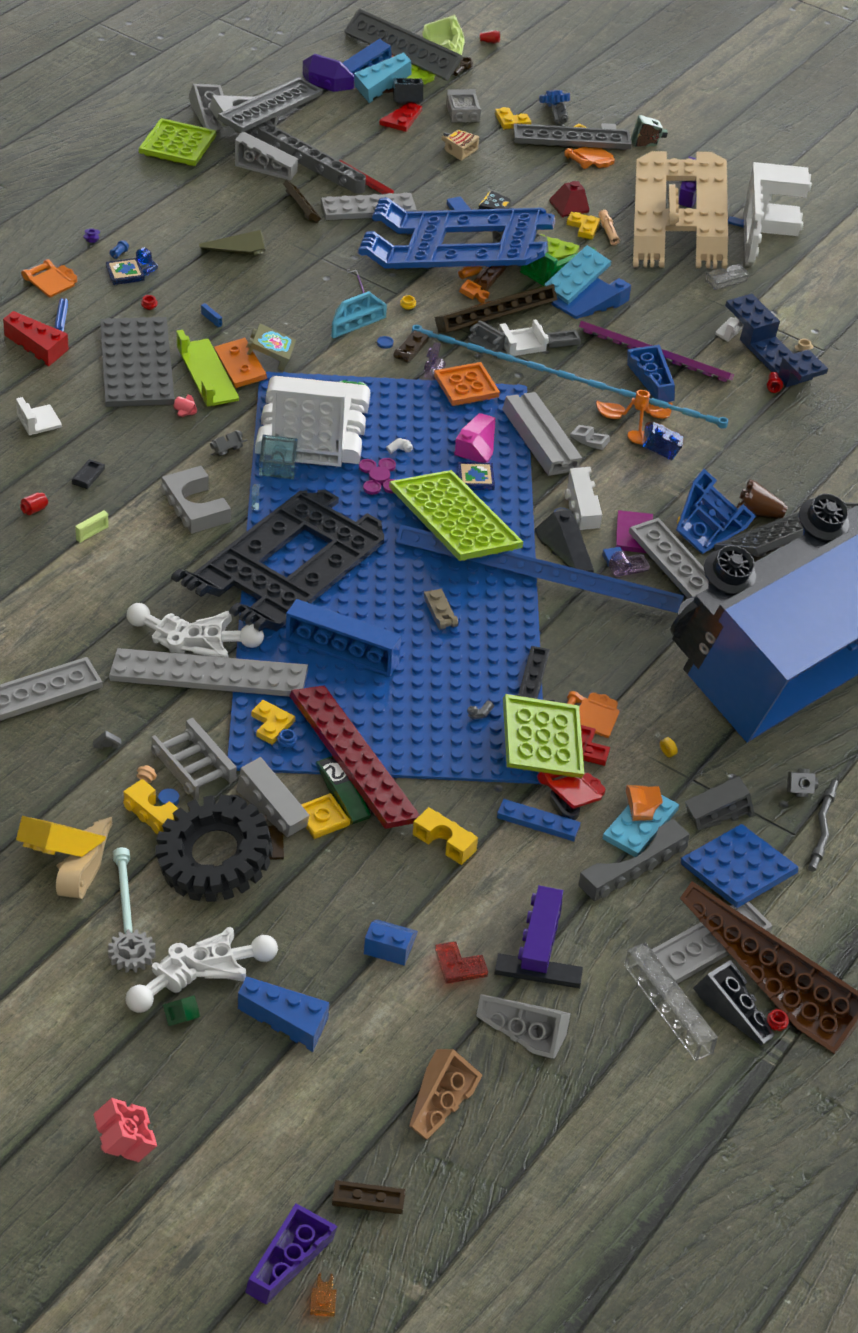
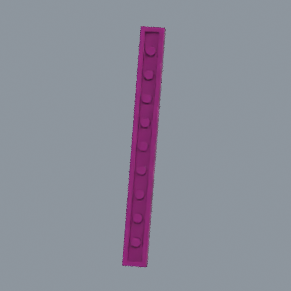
M581 321L579 327L584 328L583 332L591 335L592 332L598 333L597 337L607 340V337L612 338V342L620 345L622 342L628 344L627 347L631 349L653 346ZM662 349L665 360L667 358L672 359L673 364L679 366L682 363L688 365L687 369L693 371L697 369L703 370L702 374L710 377L712 374L717 375V379L727 382V379L733 380L734 374Z

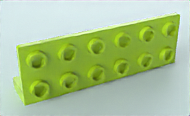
M177 330V348L206 406L239 401V396L210 340L202 339L190 342L189 336H186L183 330Z

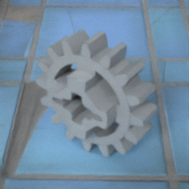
M127 929L126 934L119 932V938L112 937V943L108 944V958L111 959V964H117V970L125 968V973H128L130 969H133L134 973H136L139 967L145 970V964L151 965L152 959H155V943H153L152 937L147 938L146 932L139 934L138 929L134 933H131L129 929Z

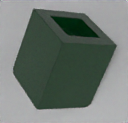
M195 995L163 1004L168 1026L200 1017Z

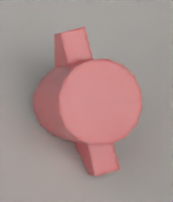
M188 394L186 399L182 397L176 398L174 409L179 411L177 413L178 416L184 417L197 413V407L192 395Z

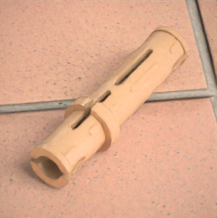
M601 210L598 215L601 219V226L605 229L611 245H617L620 239L613 226V220L609 217L607 210Z

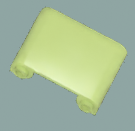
M455 15L424 25V31H422L424 38L462 55L465 38Z

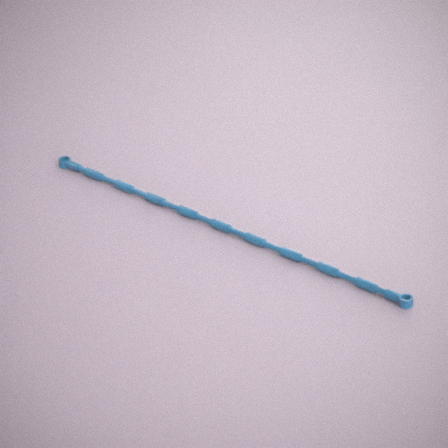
M420 325L412 326V332L414 330L429 335V338L434 337L439 341L467 347V349L497 356V358L505 361L520 363L538 371L558 375V377L586 383L588 386L601 390L606 389L616 392L621 396L631 399L636 397L635 392L610 387L605 383L580 378L572 373L562 370L557 371L532 361L527 362L515 358V356L494 352L472 343L461 342L446 335H438L432 331L422 329ZM649 398L651 405L682 412L684 415L697 419H705L707 422L717 424L719 428L724 429L728 426V419L726 417L706 416L698 411L670 405L668 402Z

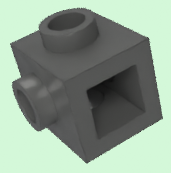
M798 768V772H788L787 792L796 793L798 797H808L809 793L815 794V789L818 788V778L815 777V773H810V769Z

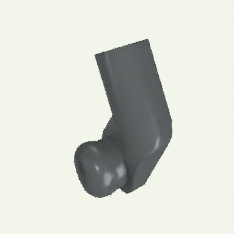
M486 701L481 709H477L475 705L470 706L467 709L468 716L471 719L486 718L494 708V704L491 701Z

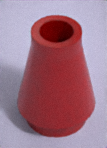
M493 30L480 33V41L493 44L500 43V31Z
M771 372L767 382V389L772 393H778L783 388V382L778 373Z

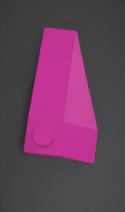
M479 413L456 438L455 455L488 464L493 455L495 417Z

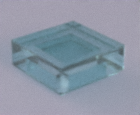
M253 484L252 509L259 510L260 484Z

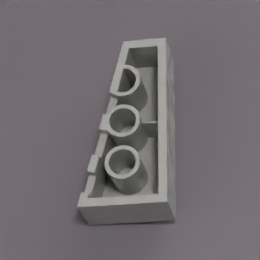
M245 132L240 133L235 139V166L290 181L297 173L298 158Z
M261 757L241 767L236 790L256 806L260 813L267 815V819L280 832L289 837L307 826L310 815Z

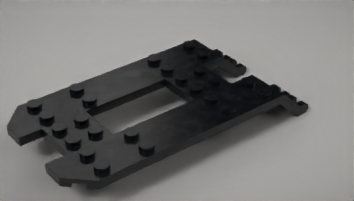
M307 490L299 491L194 573L179 568L172 574L171 579L175 582H179L182 579L181 585L187 587L190 591L196 588L195 593L200 597L206 593L220 597L232 586H235L258 599V601L251 607L237 602L230 608L229 614L235 617L241 613L239 620L245 621L247 625L255 622L254 629L262 631L264 628L278 631L286 624V613L296 599L311 604L384 544L382 522L368 513L355 522L333 510L332 508L339 503V497L326 490H317V493H308ZM303 530L329 543L287 578L262 564Z

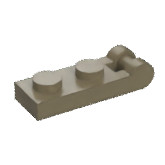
M443 590L425 591L424 599L438 629H446L448 626L452 628L458 627V618L454 615Z

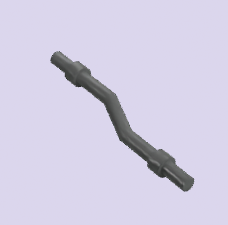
M831 780L829 788L825 790L823 795L824 801L818 813L821 836L816 848L811 853L812 859L808 867L811 872L816 871L819 862L822 861L825 854L824 848L829 838L826 815L830 804L834 802L836 797V789L839 784L837 780Z

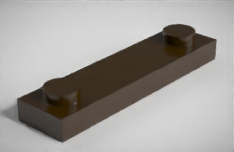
M286 179L283 183L286 187L285 191L291 197L293 196L305 212L304 216L308 220H314L318 223L322 218L300 190Z

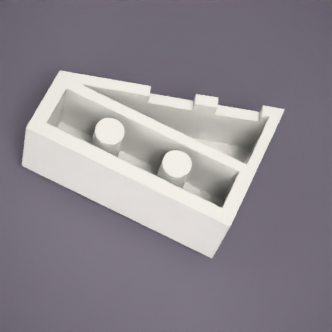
M591 467L570 468L568 487L565 489V499L569 501V509L573 512L580 530L596 529L601 526L602 512L598 495L594 496L592 487H595V483L590 481Z

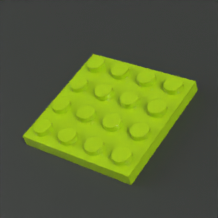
M161 118L139 147V153L196 166L217 136V131Z
M505 694L503 697L507 767L582 778L584 775L579 706Z

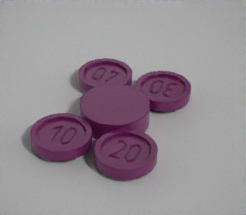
M383 458L379 461L378 467H376V462L371 459L361 460L359 469L362 472L369 473V481L364 483L363 490L368 494H377L381 491V485H383V489L386 492L394 493L389 488L390 481L395 480L390 479V472L396 468V462L391 458Z

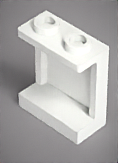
M537 319L533 320L532 327L509 330L506 323L499 325V331L505 334L504 348L507 354L518 356L546 351L549 338L544 333L542 325L538 323Z

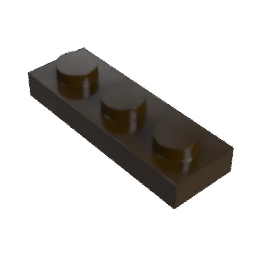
M335 1180L332 1206L402 1215L406 1189Z

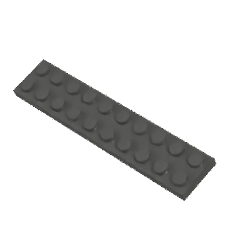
M360 8L344 30L347 35L368 45L381 39L391 46L392 56L405 53L411 60L412 65L446 81L449 80L463 59L459 53Z
M298 77L219 113L217 120L233 128L236 132L243 133L321 96L323 90Z

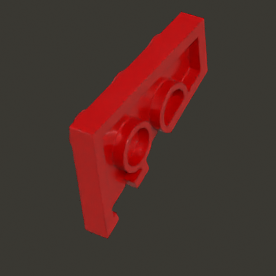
M407 103L380 119L379 125L407 132L422 112V106L416 103Z

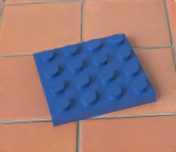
M743 824L681 858L682 866L736 908L797 874L799 867Z

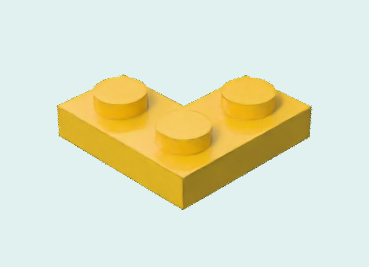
M506 107L495 109V115L503 129H512L514 124L531 125V120L527 114L513 115L510 108Z
M571 212L567 219V225L580 228L578 237L593 240L600 224V218Z
M262 700L251 711V717L264 723L256 731V737L271 745L277 741L278 735L282 730L288 729L295 722L294 715L265 700Z

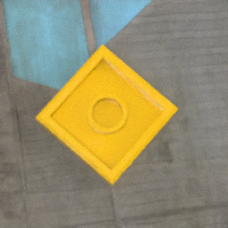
M331 793L301 804L310 815L306 829L313 839L350 825V819Z

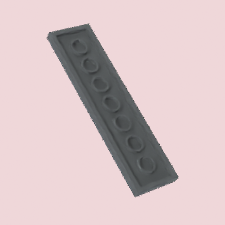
M514 124L513 127L514 143L520 145L542 144L547 146L615 148L620 150L631 149L632 145L630 130Z

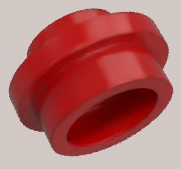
M146 295L143 297L141 305L151 310L157 307L158 301L155 296Z
M779 1009L770 1012L766 1019L771 1029L777 1031L786 1029L789 1023L787 1014Z

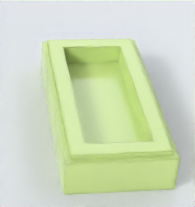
M103 510L76 525V540L81 543L108 528V513Z

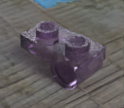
M434 342L433 347L428 349L427 357L429 361H426L424 366L426 371L425 378L436 380L434 371L445 369V361L438 358L440 343Z
M618 551L609 560V567L615 577L649 571L650 567L643 554L627 557L625 552Z

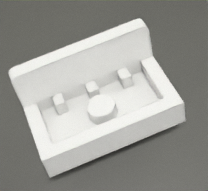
M730 317L715 334L729 342L743 328V323L737 317Z

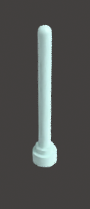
M121 847L113 851V861L118 866L123 926L124 933L126 934L127 929L131 933L133 932L127 875L130 851L127 848Z

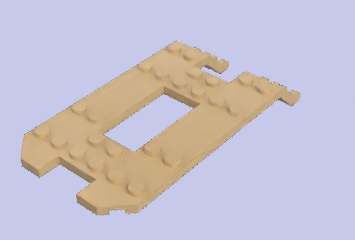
M651 151L637 159L633 267H639V260H643V267L647 268V260H650V268H653L654 260H660L659 267L664 268L665 231H696V268H701V261H706V268H710V261H713V269H716L717 261H722V269H727L728 205L726 159L713 152H697L696 160L667 159V151ZM666 181H696V209H679V222H676V226H669V209H666Z

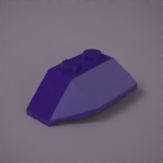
M315 53L303 60L302 74L306 81L314 86L333 92L354 89V74L340 61Z

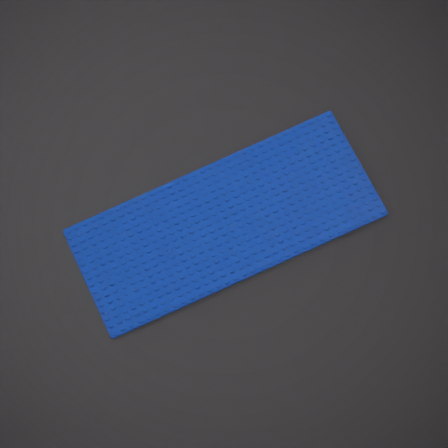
M267 371V379L259 381L247 531L297 492L305 490L308 493L326 490L339 497V503L332 509L355 522L366 513L381 520L384 544L311 604L402 635L400 661L389 677L286 641V624L278 631L264 628V639L257 647H246L241 641H237L236 658L308 665L304 688L325 685L392 778L541 784L537 777L539 772L507 767L503 712L504 695L519 694L531 646L540 647L537 578L468 560L459 561L456 557L397 543L396 539L400 524L431 531L395 493L386 492L383 489V485H381V491L377 494L366 493L363 490V485L366 481H369V473L362 472L359 469V464L342 462L341 467L271 460V455L255 453L258 430L264 426L261 424L263 407L269 404L266 403L268 383L273 376L331 382L347 380L365 383L370 389V403L368 413H362L366 418L364 435H359L362 439L360 461L371 459L376 462V467H378L381 459H393L396 462V468L390 472V479L395 480L452 470L462 480L461 464L483 463L455 455L457 436L479 413L495 417L493 455L488 462L492 483L465 484L523 541V548L508 552L536 558L530 449L502 410L506 396L519 395L521 397L527 393V386L520 384H495L500 391L498 398L452 406L437 380ZM402 438L410 441L413 449L411 452L397 449L390 454L386 446L396 439ZM303 530L262 564L287 578L329 543ZM443 590L454 615L458 618V627L452 628L448 626L446 629H438L424 599L425 591ZM241 591V604L251 607L258 601V599ZM239 620L238 631H241L247 625L245 621ZM542 684L538 696L540 700H543ZM233 692L228 758L236 766V771H240L241 767L261 757L275 773L320 774L316 761L331 757L332 754L290 696ZM262 700H265L294 715L295 722L288 729L293 730L297 735L296 745L289 748L282 747L278 741L271 745L256 737V731L264 723L251 717V711ZM486 701H491L494 704V708L486 718L471 719L468 716L467 709L470 706L475 705L477 709H481Z

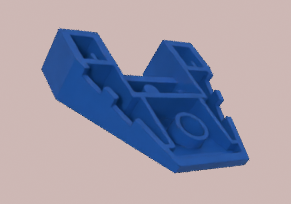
M597 278L570 304L557 297V300L553 301L552 305L573 318L579 319L593 315L594 311L600 310L603 312L609 307L617 308L629 301L631 285L620 278L610 284Z

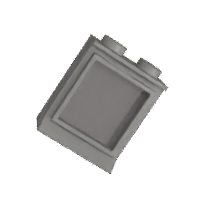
M476 89L447 90L446 105L451 122H480L481 108L476 96Z

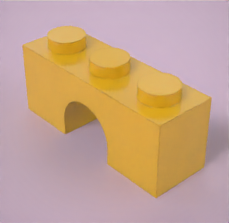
M143 779L123 791V803L126 809L135 813L156 834L159 831L164 832L162 825L167 818L174 820L172 813L178 808L170 801L163 806H153L156 804V790Z
M429 807L414 820L413 835L428 845L435 839L447 840L445 855L461 865L477 850V836Z

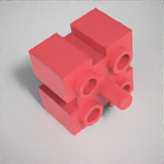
M111 1098L93 1114L96 1128L103 1134L100 1139L102 1143L101 1149L104 1153L115 1156L122 1155L126 1159L140 1162L157 1147L154 1133L148 1129L150 1120L146 1108L134 1104L127 1107L126 1102Z

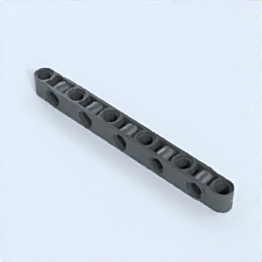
M268 122L245 131V133L298 158L299 164L357 194L365 192L366 176Z

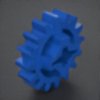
M562 90L546 91V95H539L540 103H547V106H551V104L556 106L560 102L570 101V93H563Z

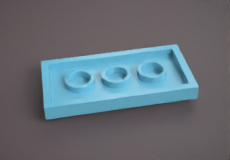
M587 245L545 285L554 284L557 297L570 304L611 266V261Z
M661 795L663 803L655 810L653 820L632 821L628 805L604 832L602 839L637 857L656 837L658 827L667 823L678 811L679 804Z

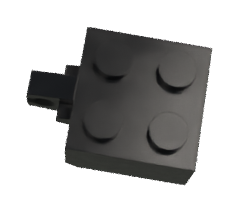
M393 78L394 101H397L399 104H404L405 102L419 104L423 102L424 84L422 78Z

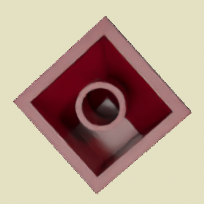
M579 181L564 183L549 199V202L562 218L568 217L571 212L584 214L590 211L585 188Z

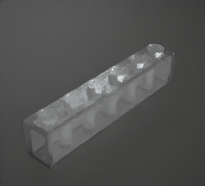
M644 942L628 949L624 966L693 1059L697 1061L714 1053L718 1037L648 944Z

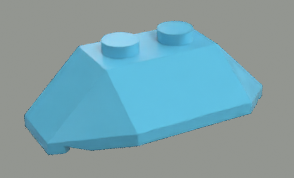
M369 291L342 301L335 311L331 337L336 338L386 318L387 304Z

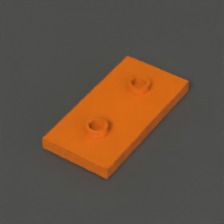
M246 338L214 347L235 388L267 379V374L253 350L250 355L247 354L249 348L246 347L248 344Z

